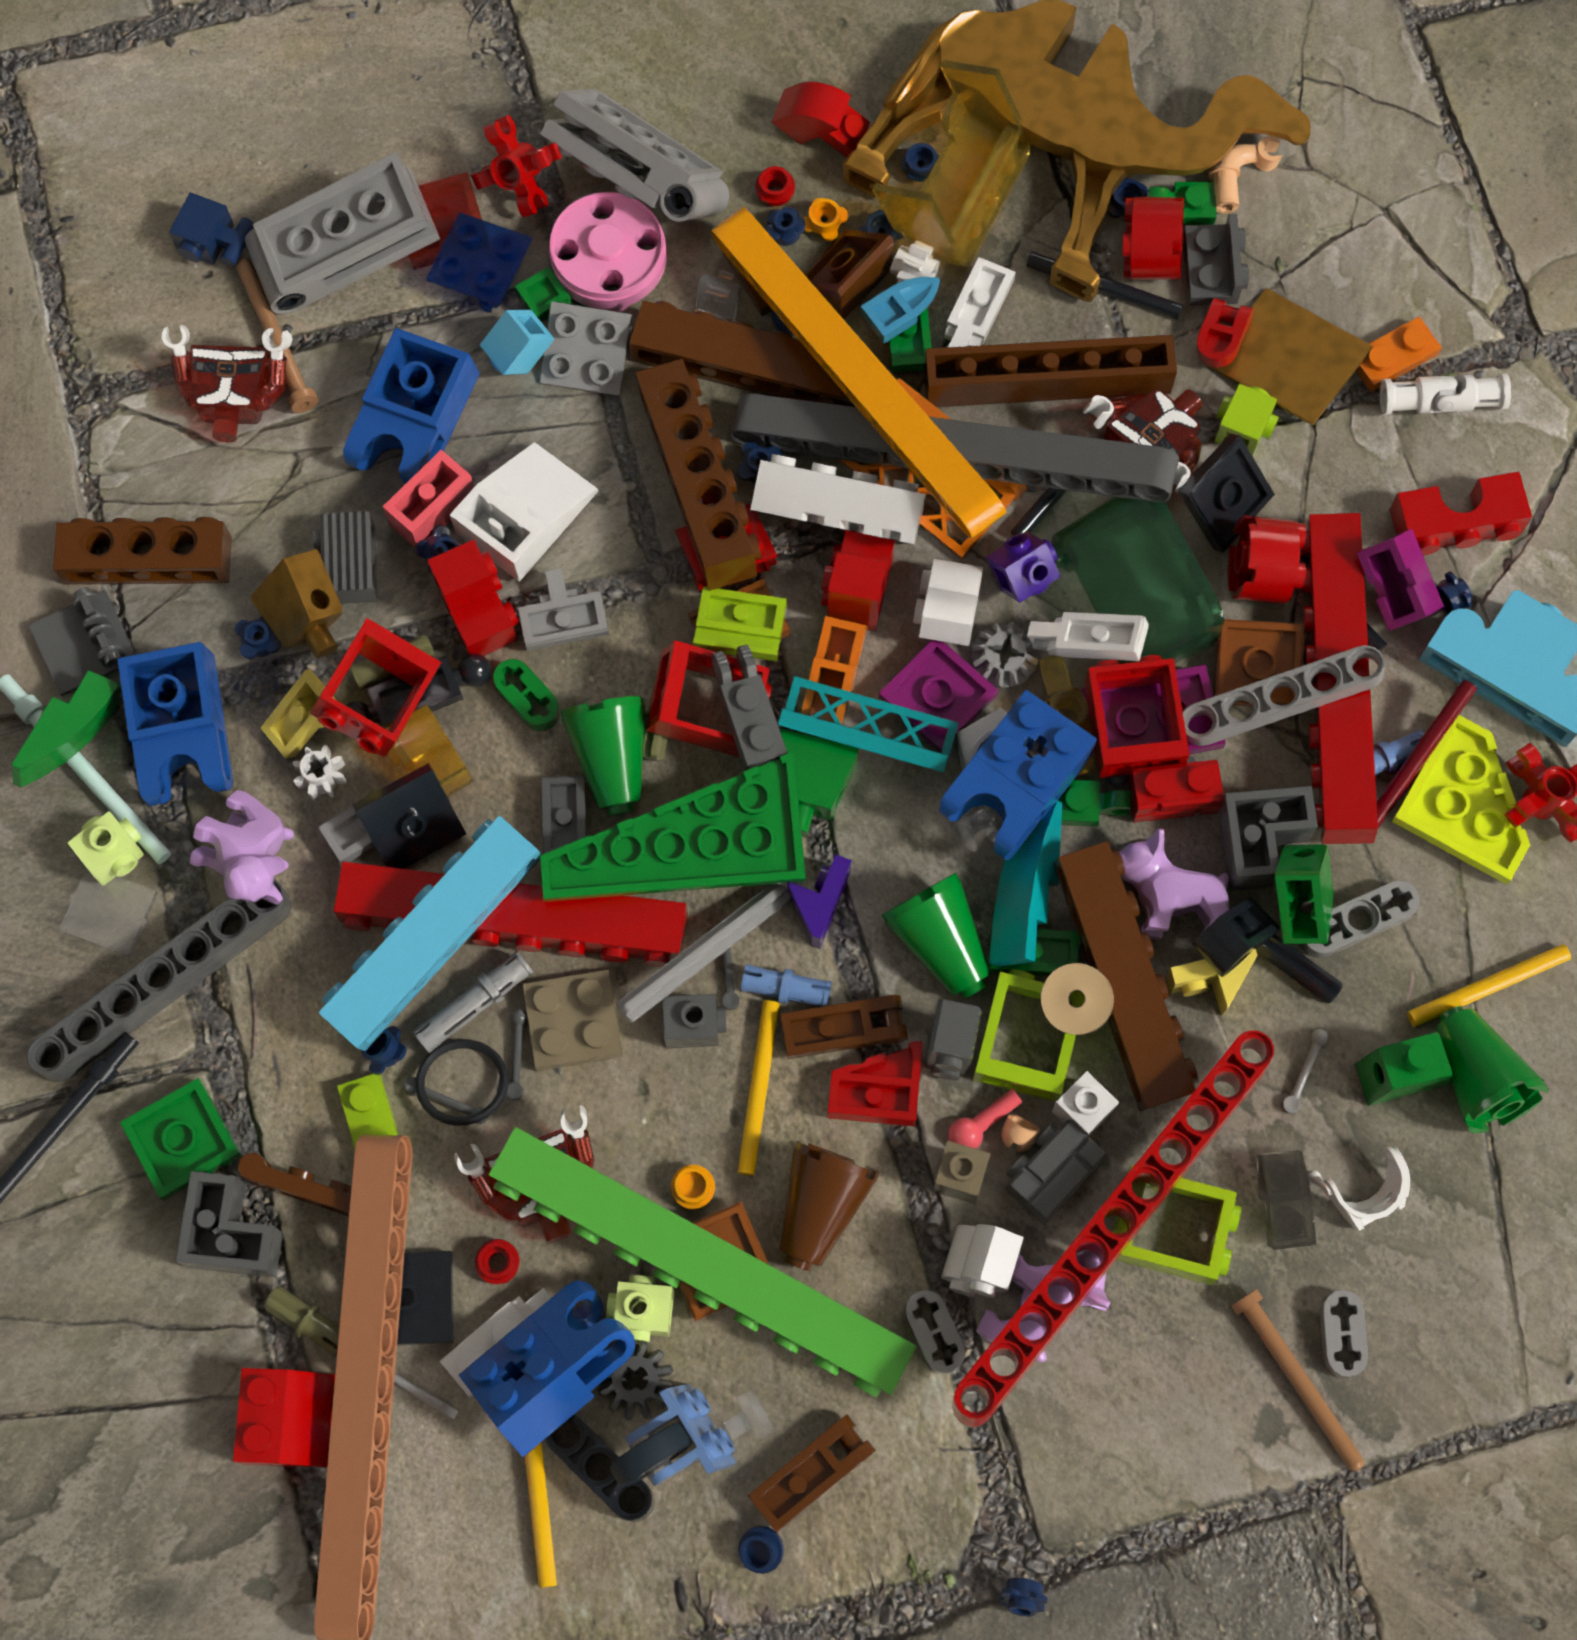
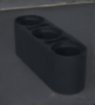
M573 1415L563 1423H572L579 1428V1440L574 1446L570 1448L559 1447L556 1442V1432L559 1427L546 1438V1443L550 1449L616 1515L626 1521L635 1523L643 1521L651 1514L655 1503L654 1494L642 1479L622 1488L617 1483L612 1472L609 1477L601 1481L593 1480L590 1477L588 1466L594 1457L605 1455L613 1463L619 1456L580 1418ZM637 1487L642 1489L645 1494V1505L637 1513H626L621 1507V1496L628 1488Z

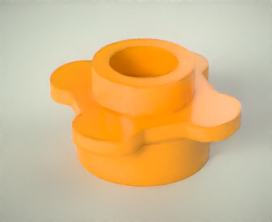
M816 198L811 203L809 215L804 217V231L808 233L815 232L821 235L823 240L833 241L838 237L837 230L841 223L847 221L848 212L844 207H839L831 199ZM826 217L828 221L822 222L821 218Z

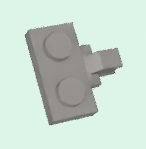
M561 568L545 571L549 594L539 596L541 603L518 607L527 652L609 635L601 592L597 591L578 595L576 589L566 591Z

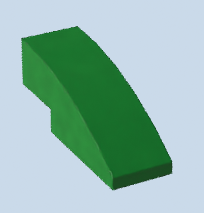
M88 670L69 703L52 697L12 763L13 784L20 788L63 765L83 749L106 725L119 706L120 684Z

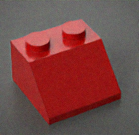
M242 1368L233 1462L253 1466L327 1468L335 1375L288 1369Z

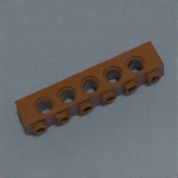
M683 358L635 372L641 401L708 590L711 591L757 577L755 560L761 558L758 541L755 534L747 535L744 526L749 525L747 512L743 501L735 502L732 493L737 492L734 476L730 468H722L720 461L725 460L723 447L718 435L714 437L710 435L709 429L713 428V422L707 404L699 405L697 397L702 396L696 373L688 374ZM728 536L724 539H718L719 537Z

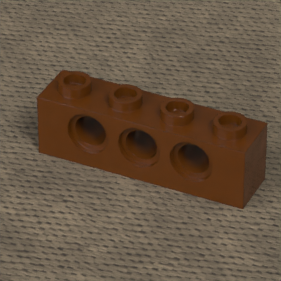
M159 517L154 519L153 522H136L130 518H115L112 522H95L87 518H75L67 523H56L53 570L64 585L229 583L232 537L224 521H219L212 517H199L195 521H177L173 518ZM105 544L110 545L105 553L94 555L98 547ZM152 544L146 553L135 554L140 546ZM193 544L189 552L177 554L181 546Z

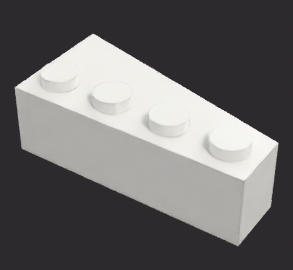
M772 454L770 462L760 460L750 510L857 531L877 537L896 539L910 544L916 543L926 495L917 492L919 484L894 479L893 487L876 484L878 476L853 471L852 479L836 476L837 467L813 462L811 470L795 467L796 459Z

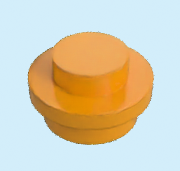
M686 1165L680 1168L672 1178V1196L677 1204L685 1209L697 1210L703 1208L714 1196V1178L706 1168L700 1165Z

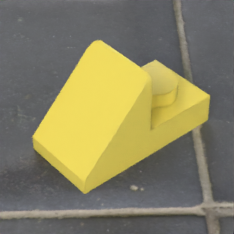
M311 669L303 672L260 727L285 759L296 757L318 728L324 727L318 721V718L309 714L325 688Z
M1256 949L1224 977H1221L1205 959L1171 967L1165 977L1169 993L1182 991L1184 997L1194 996L1209 990L1208 985L1212 984L1221 1016H1223L1258 956Z

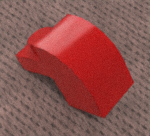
M812 81L801 82L784 89L771 121L772 124L799 144L820 137L845 157L856 150L857 143L865 135L870 125L869 120L848 105L851 98L848 93L829 84Z

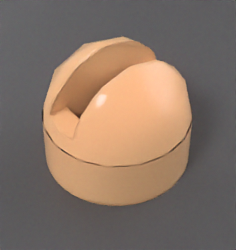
M1008 1115L1002 1128V1141L1008 1149L1014 1142L1018 1144L1016 1152H1024L1029 1150L1035 1143L1040 1133V1128L1023 1117Z

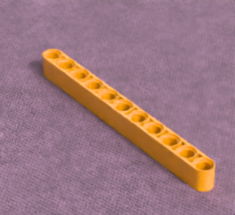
M744 206L710 231L713 239L727 258L970 539L976 537L1006 514V509L995 492Z

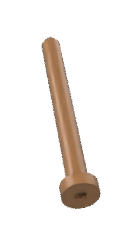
M240 258L237 261L236 269L264 332L269 328L274 329L273 342L280 346L282 331L270 308L254 267L247 258ZM288 348L283 351L281 371L291 392L288 402L293 412L304 413L313 409L318 404L319 399L314 389L306 387L292 353Z
M1258 1289L1253 1290L1232 1304V1309L1236 1315L1242 1312L1245 1314L1348 1469L1353 1472L1358 1471L1365 1466L1364 1458L1258 1303L1263 1299Z

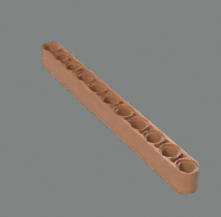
M361 1135L355 1146L314 1616V1631L317 1640H370L374 1629L412 1168V1145L409 1137L406 1135Z

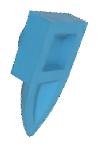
M916 277L904 280L861 305L860 314L884 344L917 323V316L934 299L940 280L937 277Z

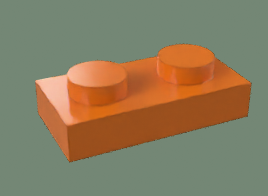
M1419 316L1369 343L1373 348L1356 369V372L1370 392L1380 388L1381 380L1391 379L1392 381L1440 354L1442 347Z

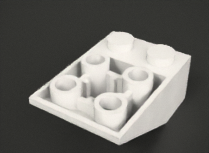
M534 442L479 482L450 514V518L457 536L465 542L474 539L480 553L488 550L494 563L520 582L595 496L598 488Z

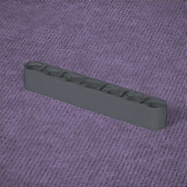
M274 879L273 884L281 893L283 900L278 905L274 904L273 907L268 909L259 908L261 899L251 902L228 898L36 1038L30 1044L27 1051V1060L30 1067L52 1082H63L75 1075L113 1047L126 1032L130 1034L281 924L289 916L292 909L291 900L287 892ZM233 919L242 920L241 929L233 935L224 934L225 925ZM206 945V953L200 960L188 961V955L193 947ZM162 971H170V979L167 984L160 988H154V977ZM126 997H134L132 1009L125 1014H117L119 1002ZM97 1023L98 1030L96 1035L88 1041H81V1032L85 1026ZM60 1049L61 1058L59 1062L51 1068H45L44 1061L46 1056L51 1051Z

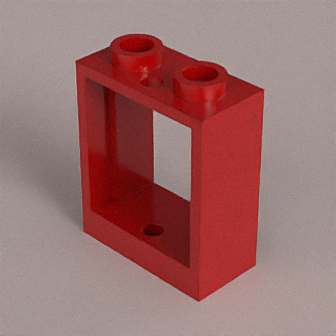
M366 618L309 714L318 718V721L325 728L332 731H340L355 740L357 745L364 751L379 754L385 758L396 743L441 662L369 618ZM357 654L362 655L413 686L388 730L332 698Z
M674 640L661 651L645 731L740 757L733 735L676 719L686 669L716 678L711 661L712 654L716 652ZM725 655L731 670L732 682L744 679L737 658ZM756 664L757 675H761L768 698H770L771 684L767 683L770 668Z
M1148 655L1141 657L1140 661L1119 664L1117 660H1104L1096 663L1094 667H1088L1085 688L1092 734L1097 738L1095 753L1099 778L1130 775L1131 770L1135 768L1187 763L1190 754L1174 658L1162 659L1159 655ZM1160 684L1169 741L1109 748L1101 690Z

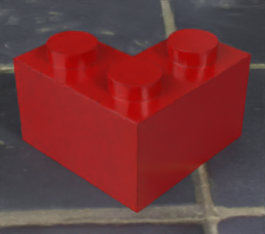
M849 530L845 531L843 543H835L830 566L826 565L822 579L821 590H823L821 605L827 606L828 617L868 626L867 630L876 632L894 557L895 540Z
M473 539L427 560L438 592L468 654L476 653L485 656L517 641L514 626L520 623L510 601L502 604L496 592L503 588L497 576V568L488 550L480 553Z

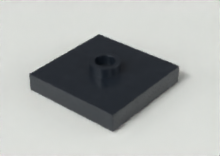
M1232 433L1223 440L1178 491L1212 548L1223 553L1240 535L1233 534L1237 520L1242 515L1256 516L1275 495L1241 436Z
M429 763L352 804L386 867L404 869L466 835L458 816Z
M451 1251L405 1253L397 1346L454 1343L453 1253Z

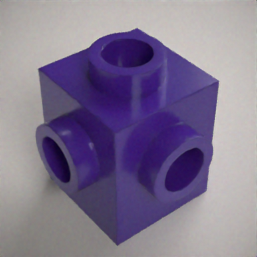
M1027 531L1010 537L1006 540L1004 546L986 556L1000 591L1019 603L1030 596L1042 593L1048 588L1050 583L1061 577L1055 564L1058 556L1054 547L1047 539L1041 540Z

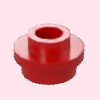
M772 166L766 168L757 177L755 191L757 197L763 203L770 206H781L792 199L795 193V181L792 175L784 168ZM774 185L780 186L782 188L779 191L769 190V188Z
M494 1239L484 1243L475 1256V1268L478 1275L485 1282L493 1285L509 1282L516 1276L520 1267L518 1251L511 1243L502 1239ZM495 1255H503L506 1258V1264L501 1270L496 1271L490 1267V1261Z

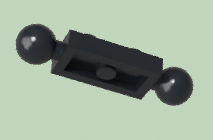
M468 654L461 659L458 668L451 670L446 657L440 659V666L408 722L463 700L459 685L466 684L470 687L484 685L491 676V665L488 659L480 654ZM396 677L368 688L372 703L365 704L360 701H353L346 704V706L371 721L380 718L383 728L388 730L413 686Z

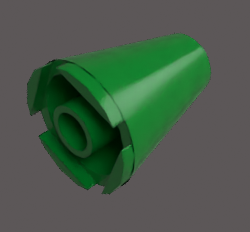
M641 696L604 699L602 703L588 706V703L561 710V721L599 809H608L609 816L634 812L633 804L641 802L646 709L644 698H641Z
M956 873L942 879L881 915L886 922L885 924L952 996L960 992L963 999L986 987L983 979L990 973L961 880Z
M1456 1006L1447 1010L1439 1017L1441 1023H1439L1435 1031L1441 1037L1452 1070L1451 1083L1463 1122L1468 1131L1472 1134L1488 1132L1490 1130L1486 1123L1499 1119L1502 1126L1509 1124L1528 1113L1543 1100L1539 1091L1548 1093L1549 1090L1544 1080L1473 1008L1463 1009L1462 1006Z

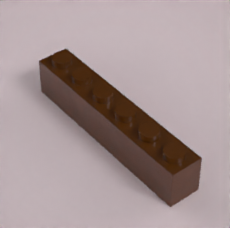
M643 300L629 341L632 362L655 367L683 358L688 374L695 372L699 379L767 396L856 407L801 342L787 332L778 330L768 332L756 329L744 321H734L732 323L716 319L713 315L704 311L692 313L680 310L664 301L652 303Z
M1173 335L927 348L924 363L926 399L936 407L1088 399L1096 395L1123 397L1154 395L1157 392L1171 394L1177 374Z
M1106 841L1058 857L1053 862V866L1087 963L1105 975L1113 990L1114 1004L1108 1018V1023L1139 1111L1192 1094L1196 1090L1194 1084L1199 1081L1198 1074L1190 1057L1184 1058L1179 1043L1184 1040L1183 1031L1175 1015L1170 1016L1164 1000L1169 998L1167 985L1161 974L1155 975L1150 961V958L1154 957L1153 946L1146 932L1140 933L1135 919L1136 916L1140 915L1139 907L1133 892H1126L1120 875L1125 874V868L1120 853L1117 849L1111 850L1109 842Z

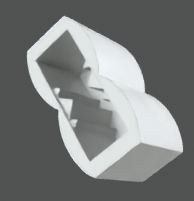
M934 559L931 571L923 569L919 594L926 595V599L917 598L913 619L914 624L921 625L920 638L969 646L983 567Z
M978 1224L976 1227L957 1225L941 1279L951 1282L950 1290L970 1297H975L977 1293L994 1298L996 1291L1007 1292L1024 1237L992 1225Z

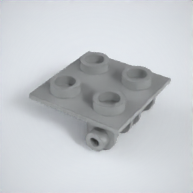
M551 301L547 330L555 340L544 352L540 383L620 396L627 344L633 332V327H630L632 314Z

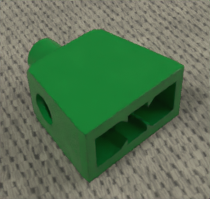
M780 728L787 753L794 751L802 836H808L813 817L824 820H831L857 767L859 748Z
M1324 844L1284 846L1275 871L1283 943L1326 944L1329 939L1334 898L1329 848ZM1307 901L1313 902L1311 913L1301 911L1300 906Z
M1438 1032L1382 1046L1354 1064L1368 1106L1447 1086L1453 1075ZM1377 1067L1382 1068L1384 1082L1381 1081L1378 1075Z

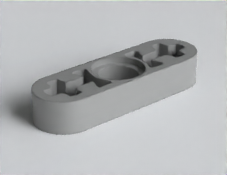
M1393 881L1332 908L1330 929L1336 926L1337 921L1334 917H1337L1341 931L1330 936L1327 946H1324V944H1301V947L1312 957L1325 958L1406 922L1413 916L1420 904L1419 894L1410 883ZM1392 893L1397 898L1405 896L1408 902L1403 907L1404 912L1398 906L1390 908L1383 913L1382 918L1386 920L1383 922L1379 907L1386 905L1393 897ZM1357 908L1365 910L1371 917L1370 928L1366 930L1353 928L1348 921L1349 911Z

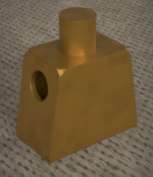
M317 549L283 558L253 592L250 598L284 647L291 648L307 643L316 659L323 658L338 648L328 628L342 615V605Z

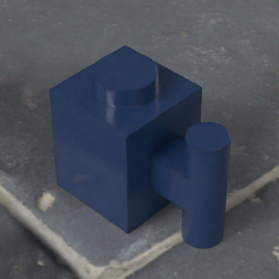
M190 192L169 234L178 254L191 262L197 263L201 260L214 265L222 248H225L220 260L228 266L235 267L246 246L244 239L254 229V222L242 217L236 229H233L234 223L226 205Z

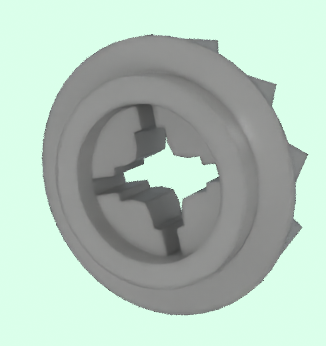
M995 622L990 628L980 631L972 646L971 659L974 669L993 686L1010 688L1024 683L1033 675L1038 664V650L1032 648V644L1027 637L1028 630L1017 627L1013 622L1001 625ZM1006 641H1010L1011 653L1016 654L1017 657H1010L1008 663H1005L1004 669L1000 668V655L993 651L1001 650L1003 644L1005 645Z

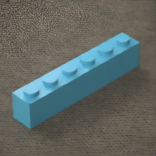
M500 815L494 822L490 819L486 820L472 836L475 842L464 854L459 851L449 859L442 869L445 875L434 887L428 884L417 894L412 902L416 907L405 919L398 917L385 929L382 934L385 938L384 942L374 952L369 949L358 958L352 967L355 973L344 985L341 982L337 983L323 997L322 1002L325 1006L318 1013L357 1049L363 1051L368 1049L539 862L540 855H542L540 851Z

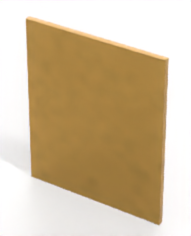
M1266 288L1251 307L1254 308L1252 322L1234 361L1224 367L1210 368L1238 384L1262 388L1271 397L1278 399L1276 402L1277 406L1313 426L1367 357L1373 346Z

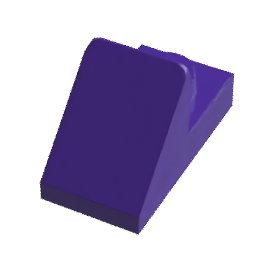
M836 854L831 867L824 864L821 868L815 885V889L820 890V893L787 882L792 905L811 945L818 949L822 946L851 873L852 860Z

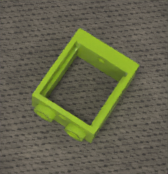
M1011 969L1009 974L1000 972L973 1081L1006 1090L1013 1088L1018 1093L1057 1102L1063 1092L1076 1035L1064 1032L1054 1074L990 1058L1006 992L1009 991L1041 1000V992L1044 985L1043 982L1035 981V976L1026 971ZM1074 991L1070 995V1003L1073 1007L1078 1008L1084 1004L1085 995L1082 992Z
M1131 1165V1166H1130V1168L1128 1169L1126 1175L1130 1172V1170L1134 1167V1165ZM1181 1178L1171 1192L1220 1204L1207 1264L1204 1265L1132 1246L1133 1240L1117 1258V1261L1213 1285L1218 1280L1219 1275L1226 1276L1229 1269L1232 1250L1226 1249L1225 1246L1228 1232L1235 1233L1240 1220L1241 1206L1235 1205L1237 1192ZM1137 1182L1132 1185V1189L1136 1196L1143 1198L1145 1185H1150L1145 1182ZM1116 1216L1113 1233L1121 1234L1126 1232V1223L1122 1218Z

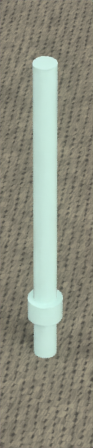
M9 674L4 675L0 678V690L15 705L14 712L25 724H32L35 727L45 707L34 695H28ZM80 752L66 762L119 822L124 818L130 821L142 837L137 842L157 864H162L170 857L171 852Z

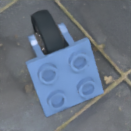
M690 1384L669 1387L659 1393L668 1410L625 1437L630 1445V1450L617 1458L610 1465V1470L622 1488L630 1486L645 1477H648L653 1486H656L699 1460L707 1474L729 1468L737 1462L731 1454L735 1451V1447L729 1435L721 1427L716 1429L708 1416V1413L711 1412V1407L706 1397L698 1388L693 1390ZM677 1418H680L681 1422L684 1425L683 1427L680 1423L672 1424L654 1434V1432L671 1423L672 1421L676 1420ZM691 1437L697 1448L672 1463L673 1459L692 1444Z

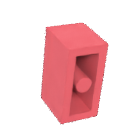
M440 450L382 506L390 527L415 548L420 540H426L433 534V529L436 526H446L451 521L450 514L474 488L473 480L465 469L443 450Z

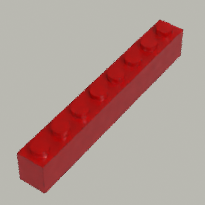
M1361 513L1309 514L1305 543L1303 548H1300V555H1308L1309 568H1306L1305 582L1301 588L1302 593H1309L1310 606L1303 607L1304 631H1311L1312 645H1305V665L1358 646H1368L1364 570L1357 555V552L1363 550ZM1369 658L1360 659L1353 665V671L1357 675L1362 677L1370 676ZM1319 673L1313 678L1314 684L1312 686L1319 691H1328L1336 684V678L1330 673ZM1369 689L1314 708L1316 723H1309V749H1317V763H1311L1310 782L1312 789H1319V804L1314 805L1318 825L1317 830H1321V844H1369L1375 842L1378 831L1371 692Z
M342 861L333 912L339 921L344 923V927L351 930L370 931V926L387 928L396 918L401 917L405 919L416 907L412 902L417 894L428 884L434 887L445 874ZM518 883L469 938H473V943L486 947H497L499 942L515 943L517 949L527 952H540L542 947L559 949V954L569 957H584V953L589 952L602 954V959L618 963L627 962L628 957L645 959L644 963L646 965L662 968L683 952L688 910L686 903L625 895L544 902L542 885Z

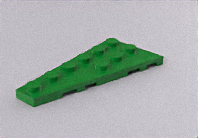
M794 751L760 767L756 766L731 779L718 784L714 783L661 805L634 819H627L598 834L586 836L540 855L543 901L805 881Z

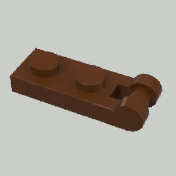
M889 995L781 1013L780 1018L788 1060L878 1044H895L908 1040L907 1027L901 1024L899 1011L903 1010L901 996ZM870 1015H882L884 1027L872 1029Z
M248 1153L239 1161L238 1169L240 1174L253 1185L349 1217L352 1186L335 1180H331L329 1187L313 1182L314 1174L293 1166H289L287 1173L274 1169L269 1162L257 1153Z
M848 1414L747 1495L776 1533L876 1451L869 1440L863 1442L853 1429L856 1424ZM838 1440L850 1453L840 1462L829 1449Z

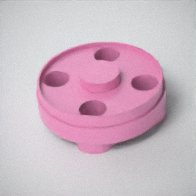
M617 192L590 194L570 204L557 218L549 242V257L552 271L572 299L592 308L615 312L625 311L629 305L640 301L656 287L666 266V241L656 216L641 201L628 198ZM601 214L611 215L609 218L606 219L596 218L598 215ZM647 244L656 246L651 250L640 249ZM568 254L576 256L571 260L560 259L564 255ZM611 285H618L621 287L616 291L604 290L605 288Z

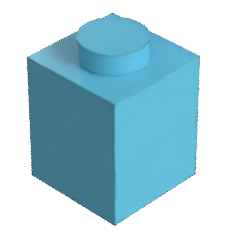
M506 310L481 342L480 347L488 355L490 364L503 375L528 374L555 339L532 310Z

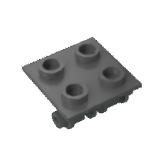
M88 587L80 588L74 592L75 599L72 605L28 625L60 696L76 690L88 670L104 677L119 670L118 658L136 655L106 590L95 593L91 592Z

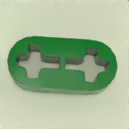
M517 659L505 660L496 667L493 675L496 690L529 728L536 731H546L554 727L560 716L558 702L554 694L524 662ZM509 673L515 677L521 674L520 680L525 690L520 692L513 684L505 687L507 684L505 676ZM533 698L540 706L548 703V715L544 718L540 714L532 717L534 712L528 700Z

